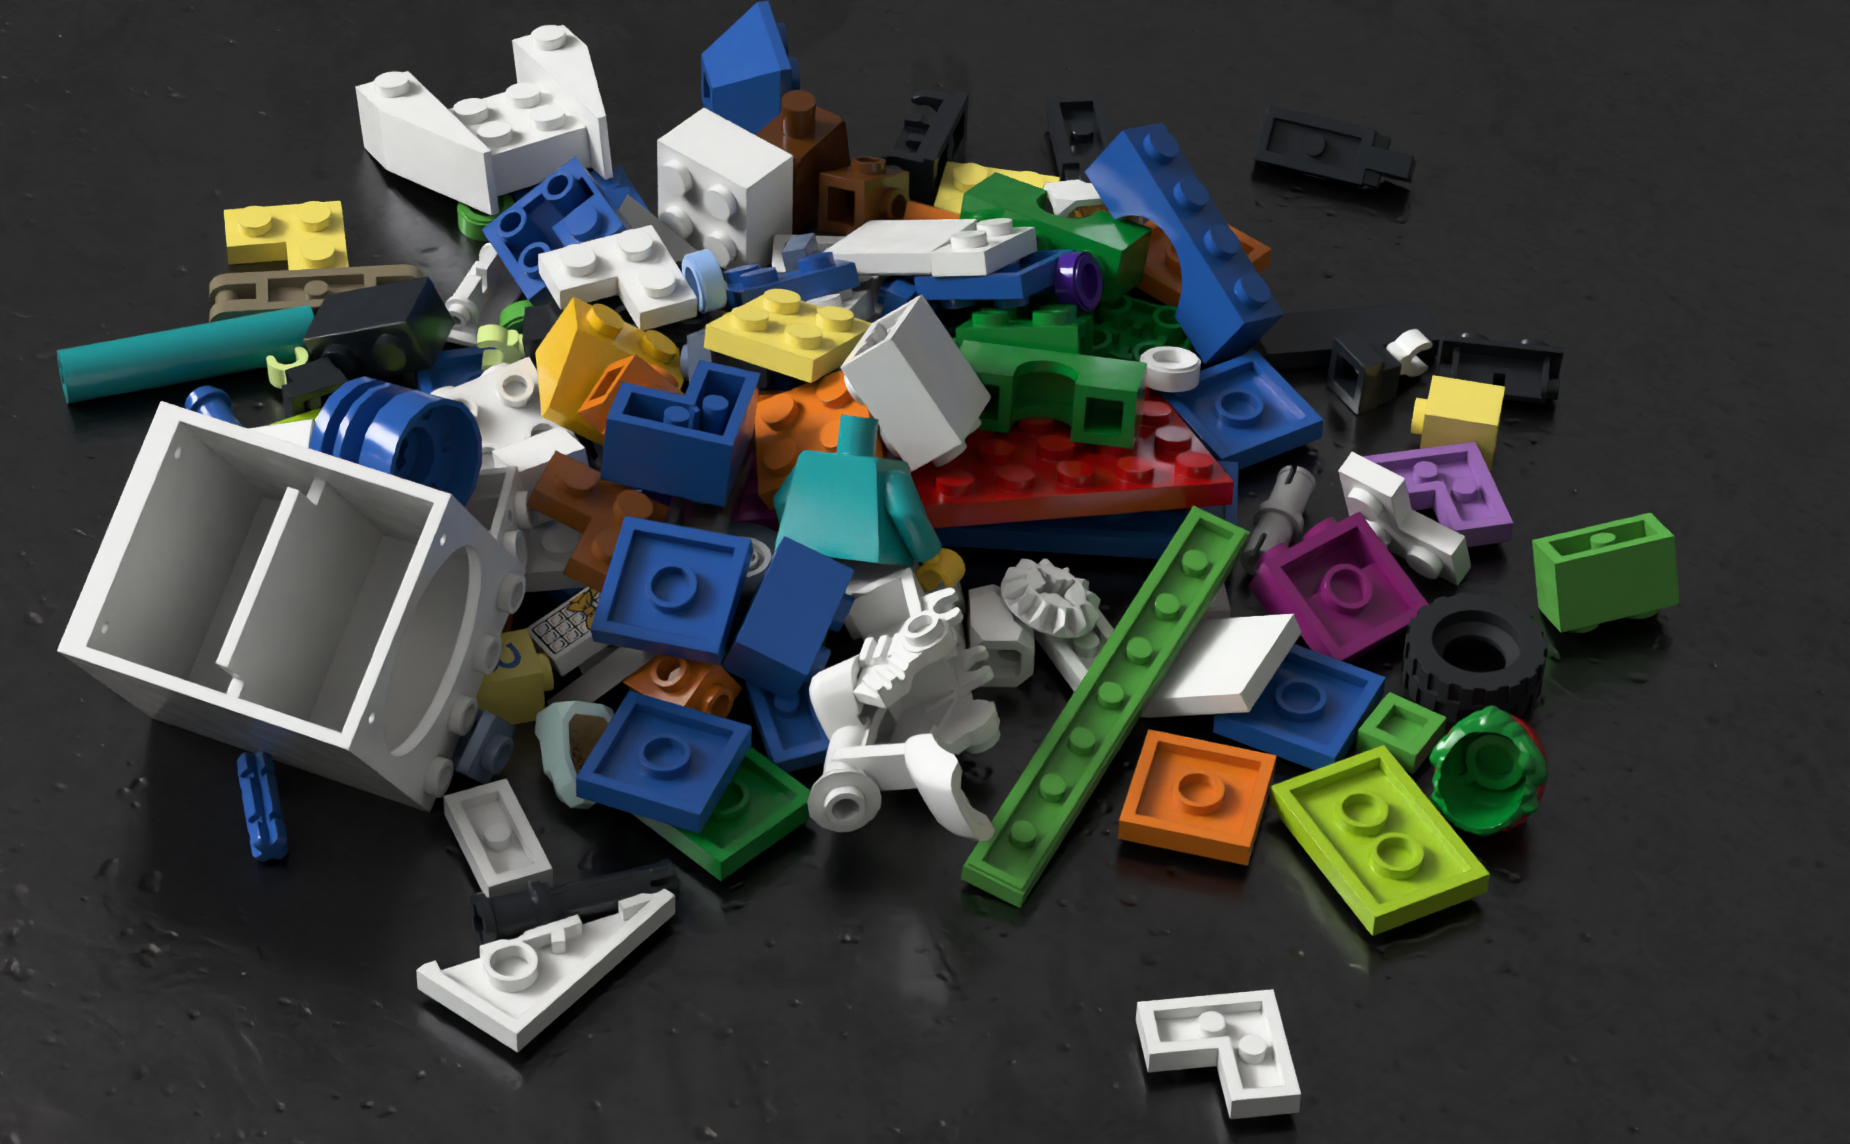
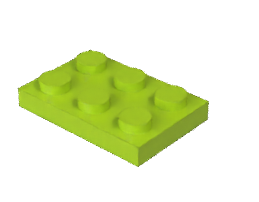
M1385 745L1271 786L1269 805L1372 936L1487 893L1489 872Z

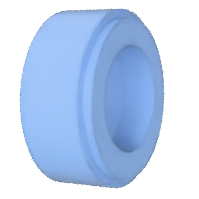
M709 249L686 254L682 260V274L697 296V311L704 314L724 308L727 301L726 287L720 266L714 254Z

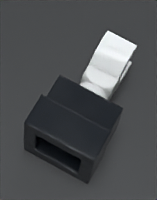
M1418 329L1408 330L1386 348L1373 336L1362 339L1355 331L1334 337L1326 384L1357 415L1376 409L1378 405L1396 399L1400 375L1406 374L1407 376L1415 377L1427 371L1428 366L1416 354L1431 348L1433 344Z

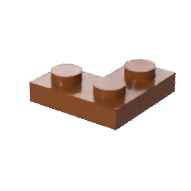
M555 450L534 487L527 506L583 534L565 567L563 575L602 593L625 516L663 523L670 507L626 485L600 480V472Z

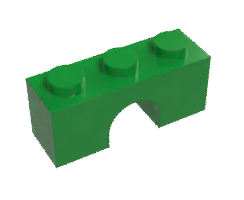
M997 172L966 191L963 195L959 219H977V222L989 219L1009 218L1012 219L1013 227H1035L1037 250L1076 249V252H1090L1096 258L1102 273L1101 301L1113 304L1142 282L1152 228L1124 218L1114 219L1110 213L1098 210L1089 217L1079 219L1064 218L1044 211L1047 190Z
M968 340L963 341L960 351L991 395L989 402L979 416L982 424L977 430L1009 433L1012 425L1018 420L1031 417H1045L1065 422L1071 426V442L1133 449L1143 419L1147 363Z

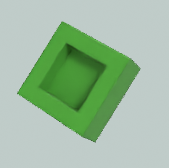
M1389 692L1358 729L1356 749L1366 752L1385 745L1404 770L1414 774L1436 744L1443 738L1447 717Z

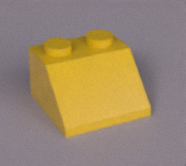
M573 296L535 352L542 417L604 447V442L601 439L602 433L577 412L608 365L637 354L648 364L659 366L673 375L678 382L677 388L681 390L684 379L681 373L679 348L660 332L655 330L644 332L624 322L618 313L603 304H594L592 306Z

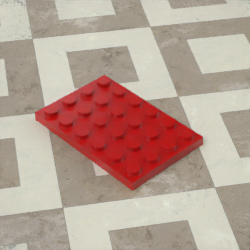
M1146 386L1143 419L1133 449L1071 442L1072 427L1065 422L1052 418L1031 417L1016 421L1009 433L976 429L964 440L967 448L947 464L935 467L933 462L930 461L911 472V477L933 528L1192 508L1193 506L1232 505L1234 481L1163 397L1155 393L1154 389ZM882 440L883 458L903 461L901 457L894 456Z

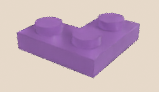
M1476 441L1362 456L1404 477L1412 510L1433 508L1440 524L1465 536L1467 547L1511 541L1513 521Z

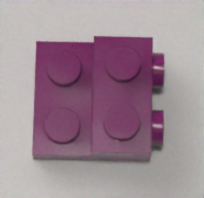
M1360 511L1338 523L1333 517L1321 521L1305 534L1302 542L1291 548L1285 542L1272 547L1256 561L1255 566L1258 571L1248 585L1269 615L1294 614L1302 631L1300 635L1312 651L1348 664L1406 633L1411 618H1416L1417 611L1422 606L1429 605Z

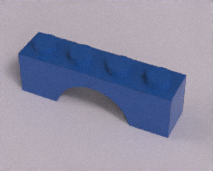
M1164 123L1122 130L1085 171L1087 177L1114 219L1134 215L1145 217L1157 224L1171 240L1178 255L1182 274L1181 296L1174 316L1203 363L1208 364L1245 355L1284 313L1272 296L1269 286L1260 277L1241 247L1238 237L1229 228L1210 198L1206 186L1198 179L1181 152L1177 140L1169 133Z

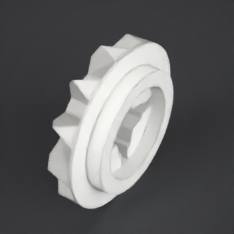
M1022 558L1016 567L1008 568L1001 582V595L1008 608L1022 622L1041 633L1063 638L1081 637L1094 628L1100 616L1097 610L1101 599L1095 593L1088 591L1089 581L1075 578L1069 573V567L1064 569L1054 567L1048 559L1044 558L1037 564L1032 560Z

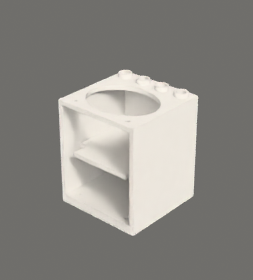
M161 401L57 651L153 719L253 753L259 750L265 751L272 756L273 760L430 813L436 797H442L450 785L454 769L451 758L460 736L467 735L475 722L478 711L476 695L484 675L491 674L499 661L502 651L500 635L509 613L513 614L518 610L524 598L526 590L524 574L526 569L450 493Z

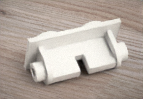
M490 242L482 247L479 253V261L474 263L454 295L445 303L455 322L446 340L448 342L468 347L477 346L478 328L488 324L499 325L498 320L501 312L507 306L515 303L523 292Z

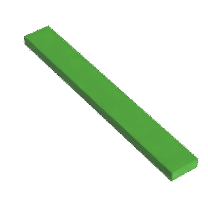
M1196 506L1192 507L991 823L995 828L993 836L988 841H979L967 859L962 870V880L1021 908L1245 550L1250 536L1249 531Z

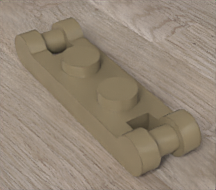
M408 264L220 274L214 277L209 285V301L212 305L209 313V323L304 305L311 306L315 317L328 294L424 276L418 267Z

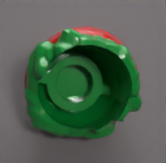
M1487 706L1483 710L1475 711L1459 721L1432 750L1429 759L1431 764L1435 766V773L1432 779L1434 791L1429 800L1456 828L1483 838L1494 833L1512 830L1525 822L1531 814H1535L1539 809L1548 779L1547 756L1538 734L1522 719L1500 710L1499 707Z

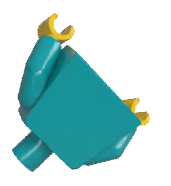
M841 415L837 452L803 450L798 456L796 465L774 495L773 505L780 526L775 551L783 537L786 536L831 559L840 558L911 567L914 560L922 562L915 576L923 590L932 591L941 582L942 578L946 588H953L963 578L965 564L956 552L942 548V544L926 514L911 477L909 464L905 461L874 457L879 419Z

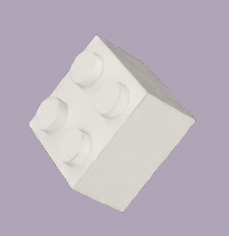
M706 108L701 109L657 140L658 219L697 251L709 249L717 259L719 266L726 270L749 264H759L760 269L772 263L774 234L792 235L793 155Z

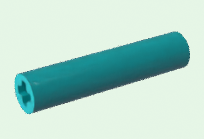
M310 305L57 350L59 373L66 402L71 404L267 368L266 358L269 355L274 356L280 364L296 362L295 347L298 346L303 347L308 352L309 360L313 359L302 340L314 319L312 308Z

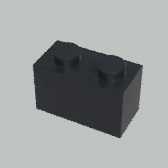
M427 276L326 295L302 340L314 361L328 357L333 365L341 370L348 381L364 376L374 379L432 369L455 322L430 277Z

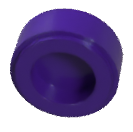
M1066 252L1059 257L1054 272V288L1059 304H1076L1077 312H1089L1099 303L1102 294V273L1096 258L1090 252Z

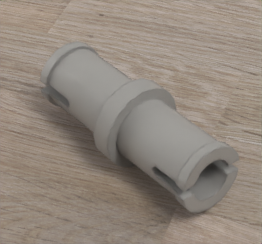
M1292 466L1282 468L1277 475V481L1269 499L1259 505L1253 516L1255 529L1247 547L1240 556L1242 568L1252 576H1255L1258 571L1255 566L1256 561L1265 552L1283 542L1289 545L1296 541L1301 534L1304 525L1302 514L1309 498L1316 489L1314 476L1302 467H1297L1291 484H1288V481L1293 472Z

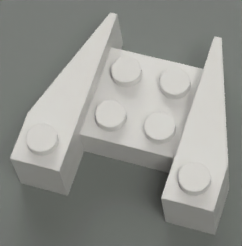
M564 25L541 26L533 30L531 35L512 40L517 84L508 87L506 92L487 98L461 100L450 109H447L409 71L383 73L376 77L373 82L355 87L364 148L386 170L489 215L499 213L497 196L543 182L574 156L577 157L586 169L592 167L605 180L613 178L606 114L587 45Z

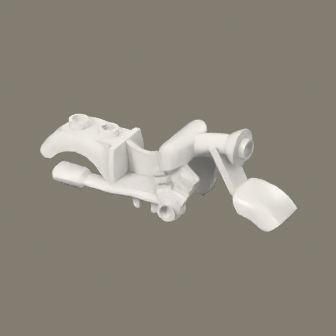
M837 558V562L855 570L845 591L846 594L855 597V600L844 623L852 639L855 641L862 638L864 644L859 655L822 670L812 678L810 683L811 703L830 743L825 758L823 775L813 784L807 801L809 816L822 828L836 832L854 831L865 826L876 816L881 806L880 791L917 788L938 823L948 831L965 839L980 842L988 841L993 836L995 828L985 814L972 808L965 793L961 790L962 769L954 754L959 755L964 750L968 753L976 754L993 747L1000 738V719L997 716L994 702L973 699L972 690L991 681L994 673L989 665L976 671H968L977 662L988 659L989 654L982 645L967 649L962 625L966 606L960 581L953 588H946L942 578L941 582L932 591H923L915 576L920 565L914 560L911 567Z

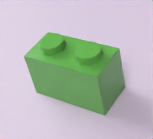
M1652 513L1532 540L1538 608L1560 632H1589L1596 629L1599 623L1625 617L1630 619L1648 618L1655 615L1659 609L1680 605L1675 536Z

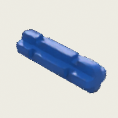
M262 750L254 754L244 752L237 760L247 828L250 834L252 856L261 862H265L270 858L280 860L287 854L288 845L278 785L274 775L273 758L269 753Z

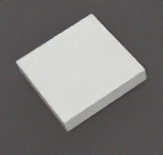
M977 219L869 220L824 252H833L834 260L840 259L855 262L858 276L932 275L930 252L951 243L950 236L952 234L977 230L976 223L978 222Z
M1294 614L1200 620L1141 714V717L1152 718L1250 712L1302 632Z

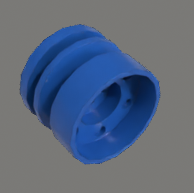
M365 376L345 382L329 396L316 418L309 443V449L450 493L464 507L476 488L482 465V436L477 420L462 402Z

